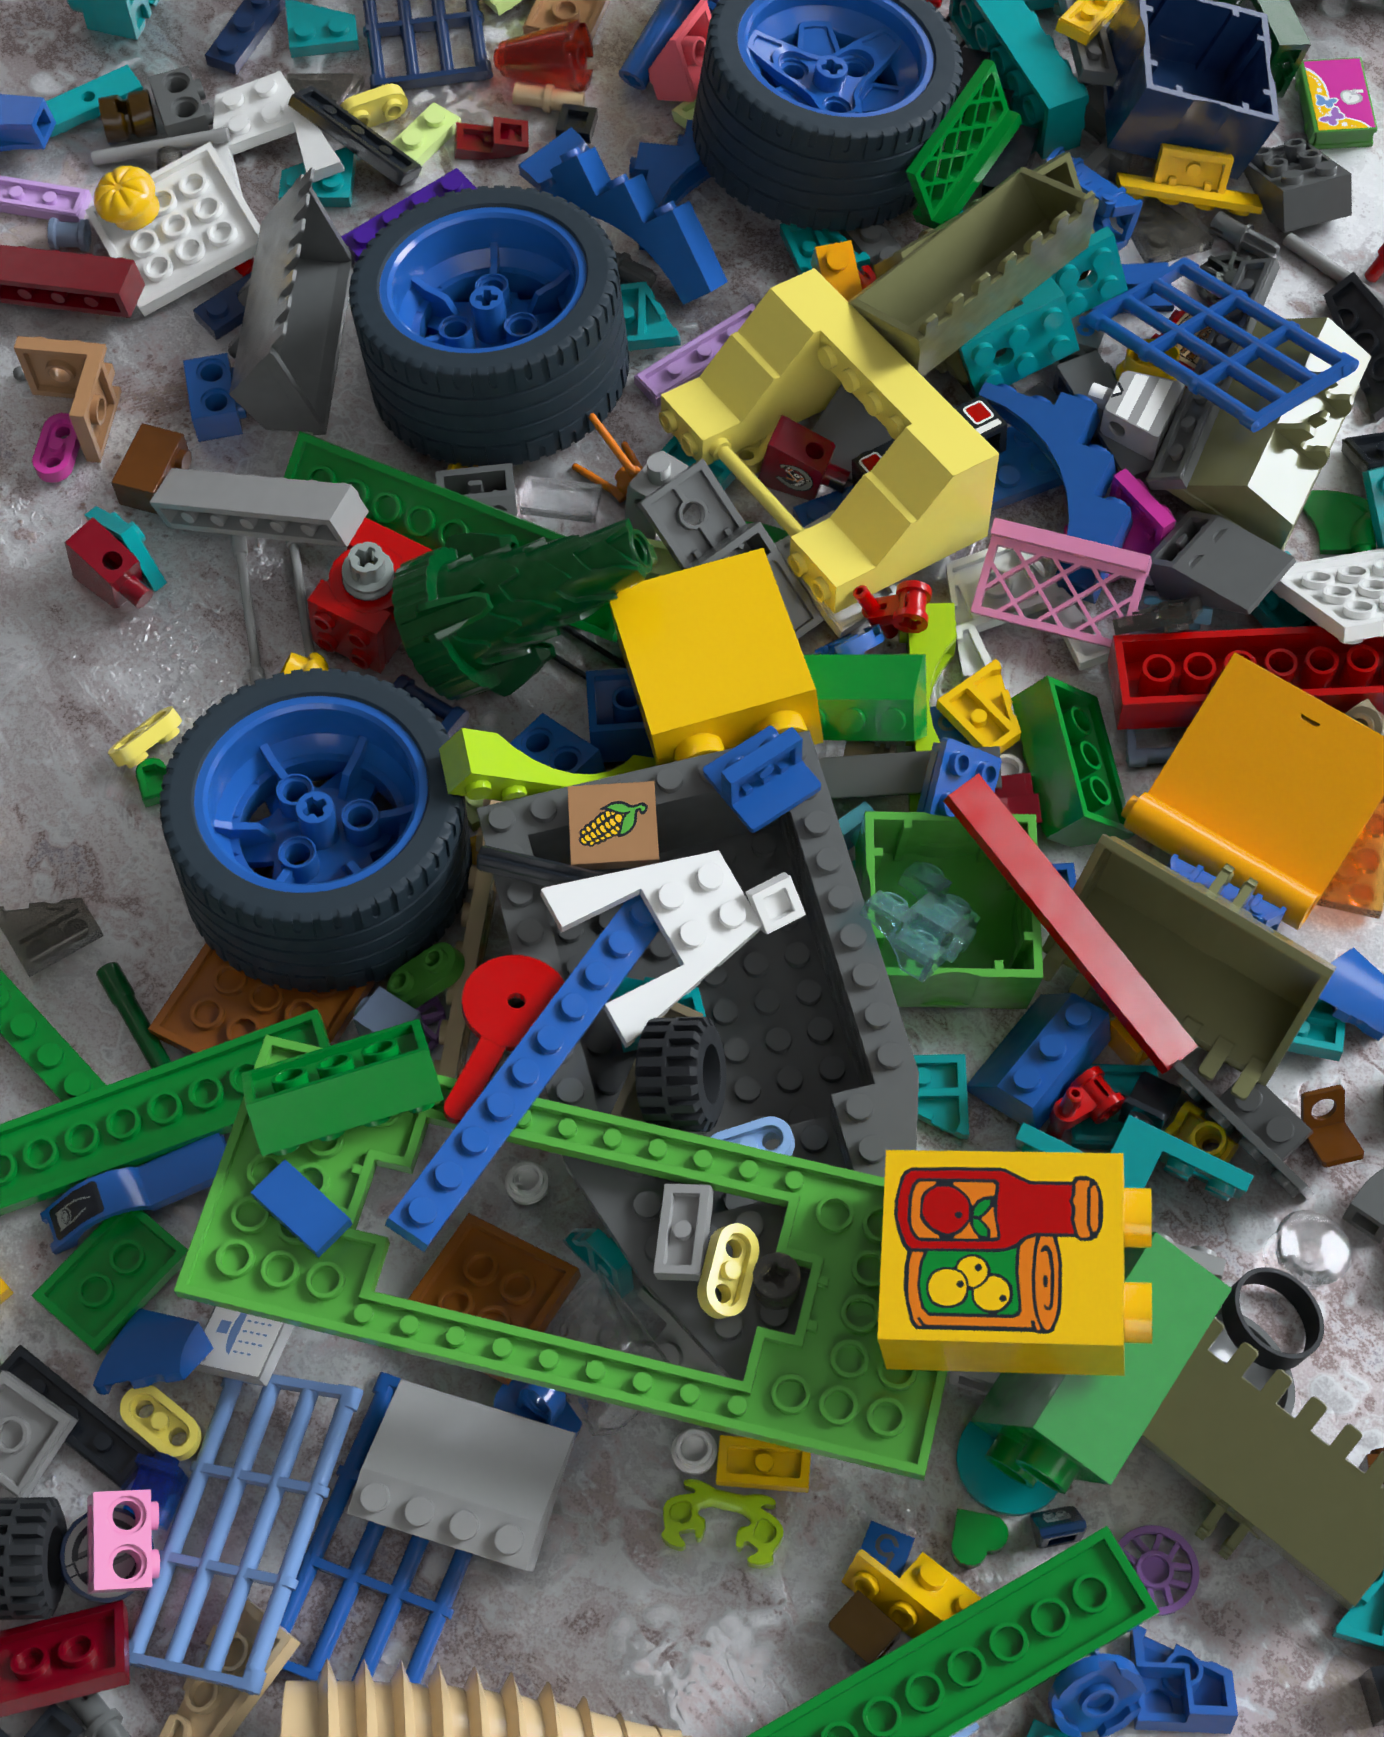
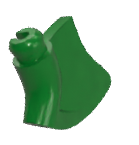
M1311 490L1302 511L1316 529L1320 554H1352L1377 549L1367 499L1339 491Z

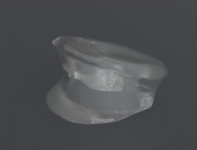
M1299 1210L1290 1213L1280 1222L1277 1231L1265 1242L1262 1257L1265 1267L1282 1270L1298 1279L1309 1290H1316L1317 1287L1332 1284L1344 1277L1351 1267L1352 1248L1347 1234L1330 1217L1315 1211Z

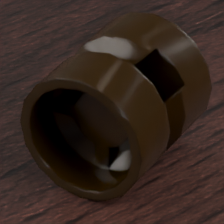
M148 89L129 92L126 99H122L119 95L98 98L102 124L109 144L127 141L131 134H134L138 139L158 135Z

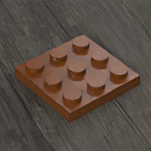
M468 1213L408 1300L544 1333L581 1278V1273L578 1267ZM484 1373L507 1386L512 1381L509 1378Z

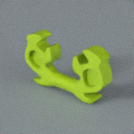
M687 1479L683 1482L684 1489L693 1493L671 1497L664 1504L663 1520L665 1529L661 1537L665 1545L671 1549L685 1551L686 1545L680 1536L688 1533H694L696 1541L700 1543L705 1535L706 1522L699 1515L700 1510L713 1507L740 1513L750 1521L748 1526L740 1527L736 1535V1550L738 1552H741L746 1545L756 1551L755 1554L747 1558V1565L749 1567L764 1569L773 1565V1555L783 1541L784 1531L781 1523L764 1510L776 1508V1501L772 1497L764 1494H736L715 1489L701 1480Z

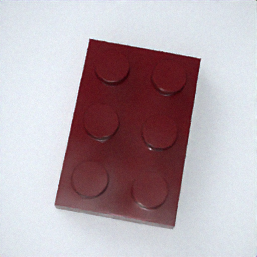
M124 1600L0 1631V1718L130 1684L128 1611Z

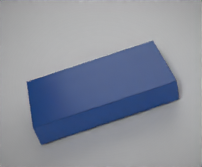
M286 1159L251 1191L253 1198L318 1258L353 1225L351 1219Z

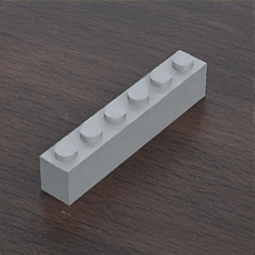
M171 468L150 501V504L168 528L348 547L369 512L360 499L357 490L347 483L296 480L284 477L274 478L253 474L209 472L196 469Z

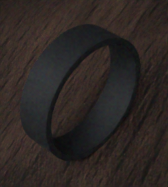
M1260 1267L1248 1271L1231 1286L1232 1290L1221 1309L1223 1324L1228 1336L1237 1349L1242 1343L1247 1342L1258 1351V1356L1254 1363L1272 1370H1288L1298 1366L1320 1346L1324 1335L1323 1315L1312 1293L1298 1279L1276 1268ZM1259 1284L1272 1288L1283 1295L1294 1306L1301 1317L1305 1329L1306 1342L1302 1353L1289 1354L1277 1351L1263 1343L1251 1331L1240 1308V1291L1243 1285Z

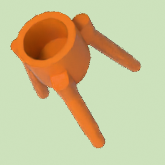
M591 413L589 420L622 464V467L615 474L616 486L577 463L572 465V469L611 493L619 503H623L626 500L629 483L643 467L626 441L622 442V451L598 417Z

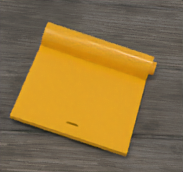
M1234 653L1148 793L1144 792L1140 797L1133 795L1126 803L1121 813V816L1126 819L1124 828L1171 856L1177 854L1179 859L1195 867L1198 864L1204 866L1205 872L1217 877L1226 863L1235 868V871L1233 872L1234 876L1230 884L1241 888L1243 883L1250 877L1258 881L1253 895L1259 893L1263 895V900L1279 908H1282V906L1286 907L1287 910L1282 921L1299 930L1384 797V736L1243 656Z

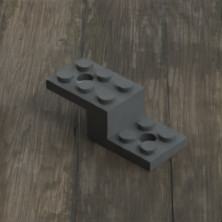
M699 459L637 503L681 570L764 548L797 639L824 621V618L761 522L745 523L704 459ZM687 503L696 504L701 511V518L696 525L688 524L683 518V509Z

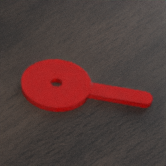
M504 955L481 964L467 979L462 993V1014L469 1029L480 1040L444 1103V1117L449 1122L459 1124L490 1082L505 1052H513L565 981L560 974L545 962L524 955ZM511 998H520L523 1000L524 1006L513 1008L508 1004V1001Z

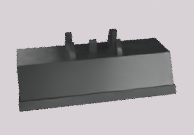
M310 168L305 175L301 174L291 188L261 221L251 278L238 293L239 302L245 306L242 328L228 346L229 354L236 358L229 395L265 430L312 432L313 435H326L347 312L350 279L355 259L311 187L315 169Z

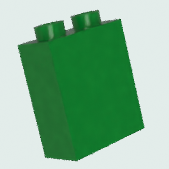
M1152 1232V1248L1125 1247V1282L1152 1283V1344L1125 1343V1376L1001 1373L971 1419L972 1423L995 1439L984 1456L986 1460L1006 1476L1028 1488H1033L1037 1480L1062 1494H1066L1074 1480L1111 1485L1232 1288L1157 1232Z

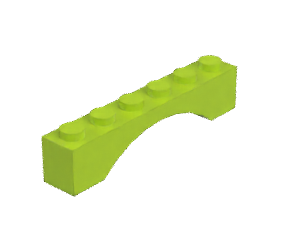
M928 603L926 605V613L929 616L928 627L922 632L906 633L898 630L899 644L906 643V653L901 654H926L927 736L916 741H905V746H912L913 752L931 751L933 742L940 743L932 724L929 701L942 671L955 655L957 633L954 603ZM921 794L908 796L909 812H917Z
M461 728L439 748L448 794L467 796L471 800L489 799L504 802L657 766L655 758L633 755L624 764L608 772L573 774L551 768L533 760L513 747L498 733Z

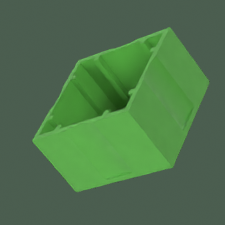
M865 811L855 846V872L898 1007L1027 1009L1043 979L1041 923L956 817L938 816L926 812ZM1012 814L1037 845L1036 814Z

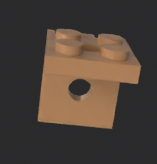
M17 336L14 350L32 395L74 399L69 417L86 462L101 463L122 393L120 386H112L115 376L113 364L104 362L107 351L106 344L82 342L79 340L47 339L40 336Z

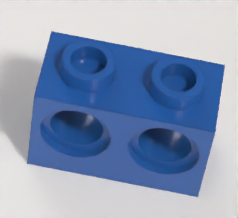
M228 353L183 360L191 419L198 441L203 442L242 435L241 419L247 418V412L229 395L234 367H231Z
M544 713L539 715L510 742L513 747L533 760L557 770L573 774L607 772L598 748Z

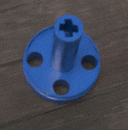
M660 0L618 72L620 78L625 83L638 90L646 89L650 82L648 69L700 0ZM707 0L711 15L719 0Z

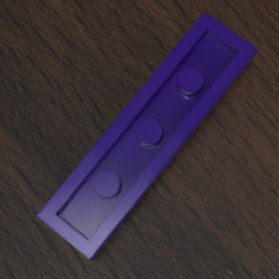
M455 168L341 237L357 262L363 249H366L368 242L372 238H376L375 234L382 227L386 228V224L393 218H398L399 214L405 210H411L414 205L421 202L426 203L428 199L435 196L442 197L444 193L452 191L456 193L461 192V189L471 188V190L477 188L458 168Z

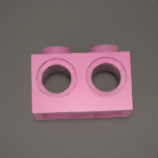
M151 1490L93 1492L87 1497L88 1594L145 1591L152 1587V1579L159 1578L160 1554L158 1549L152 1550L151 1531L158 1530L159 1504L158 1501H151ZM117 1505H126L134 1511L135 1524L132 1529L123 1530L114 1524L112 1513ZM118 1553H127L135 1560L136 1570L129 1579L119 1577L113 1570V1560Z

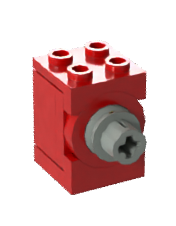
M365 517L349 543L347 550L333 562L329 572V579L327 581L321 579L307 599L313 641L327 652L332 653L335 651L349 658L355 666L366 670L370 668L381 674L386 667L385 664H388L402 643L395 622L394 606L392 604V583L395 579V572L403 562L432 550Z

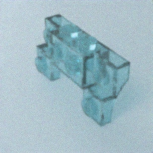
M916 861L904 871L898 884L907 889L919 901L909 908L907 907V901L893 892L884 893L879 890L866 901L860 915L873 923L888 939L896 954L899 968L923 983L946 961L953 963L961 951L965 952L977 932L975 928L981 917L977 916L978 914L973 911L972 907L964 899L954 894H947L953 882L943 877L944 873L941 869L927 862L920 863Z

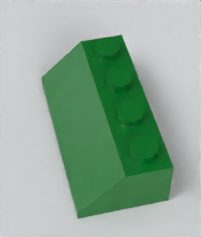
M803 654L816 688L823 740L916 741L927 736L926 654Z
M1048 675L1012 697L1014 713L1021 730L1022 754L1031 773L1033 793H1038L1042 818L1040 826L1046 835V839L1073 848L1097 844L1102 834H1106L1109 837L1116 836L1121 840L1135 836L1133 832L1124 828L1126 819L1121 816V813L1126 805V800L1098 697Z
M419 1019L241 1073L245 1106L262 1156L271 1153L277 1156L289 1154L298 1149L300 1144L316 1139L319 1141L334 1140L342 1136L345 1130L361 1125L365 1127L379 1126L387 1122L390 1116L406 1111L420 1113L432 1108L435 1102L444 1100Z

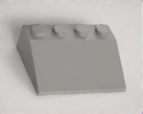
M401 1379L362 1465L347 1514L525 1571H534L576 1433Z

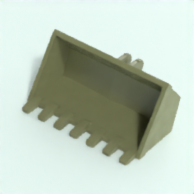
M1021 167L848 302L922 376H925L1088 248L1099 200L1095 198V193L1092 190L1086 194L1026 167Z
M1102 834L1073 891L1200 1048L1209 1052L1200 1065L1198 1074L1209 1081L1213 1080L1223 1063H1227L1241 1072L1231 1089V1094L1241 1101H1245L1257 1082L1264 1087L1267 1085L1337 967L1253 918L1252 913L1243 909L1255 891L1258 881L1251 877L1245 881L1233 902L1221 896L1220 893L1234 876L1235 868L1226 863L1208 888L1201 883L1192 882L1118 837H1109L1106 834ZM1049 934L1042 947V951L1047 954L1043 959V980L1051 981L1062 964L1079 973L1070 986L1068 993H1075L1085 998L1092 986ZM1104 1003L1101 1009L1109 1013L1111 1021L1115 1020L1116 1016Z
M1214 1318L1139 1441L1207 1495L1206 1498L1216 1505L1195 1532L1198 1538L1203 1541L1206 1537H1209L1217 1528V1523L1224 1513L1240 1524L1235 1532L1229 1535L1220 1546L1221 1550L1218 1553L1220 1556L1227 1560L1245 1536L1251 1533L1258 1540L1261 1539L1346 1609L1350 1610L1355 1607L1384 1570V1488L1382 1487L1384 1483V1451L1379 1454L1364 1473L1346 1458L1362 1438V1432L1348 1423L1330 1445L1311 1430L1327 1411V1405L1318 1397L1312 1396L1296 1417L1289 1414L1277 1402L1292 1384V1377L1282 1369H1278L1261 1391L1243 1377L1258 1356V1351L1249 1343H1242L1227 1364L1209 1351L1224 1330V1324L1217 1318Z

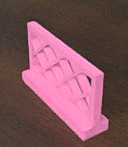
M994 518L990 532L992 536L970 610L971 613L1110 648L1112 639L1102 637L1095 624L1116 612L1124 625L1121 635L1131 634L1145 581L1152 564L1150 555ZM998 547L1014 550L1021 564L1001 575L994 564ZM1021 552L1034 556L1025 561ZM1042 558L1053 560L1060 573L1039 585L1029 566ZM1060 562L1071 564L1072 566L1064 570ZM1081 567L1091 569L1099 583L1077 594L1068 575ZM993 569L997 578L989 582L991 571ZM1026 569L1035 588L1014 599L1004 580ZM1099 572L1111 574V576L1103 580ZM1120 577L1135 580L1136 583L1132 596L1117 604L1106 585ZM1064 578L1074 597L1053 609L1043 590ZM1001 583L1011 602L997 610L983 607L982 603L986 591ZM1102 588L1113 607L1091 618L1081 600ZM1039 593L1049 612L1035 620L1026 618L1018 604ZM1077 602L1088 621L1075 629L1063 627L1056 614ZM1129 605L1125 618L1120 609ZM1015 607L1019 616L1006 613V611ZM1053 616L1057 625L1046 623L1044 621ZM1089 627H1092L1096 635L1085 633L1082 631Z

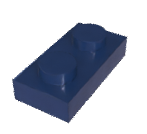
M252 272L193 309L195 319L216 341L242 324L245 306L239 302L238 293L251 278Z

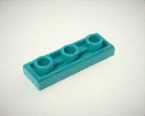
M128 64L47 100L46 103L56 121L50 137L65 133L71 128L100 117L98 98L119 95L122 99H126L129 92L144 90Z

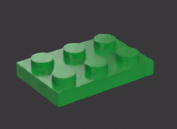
M142 1210L115 1215L105 1219L31 1296L98 1356L120 1333L132 1316L140 1308L142 1309L181 1269L188 1249Z

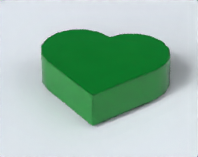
M157 758L145 759L137 765L135 770L145 808L160 804V792L163 790L161 784L163 776L167 774V766Z
M957 1508L951 1555L960 1567L974 1569L985 1561L987 1554H996L1005 1547L1008 1539V1528L1005 1522L997 1516Z

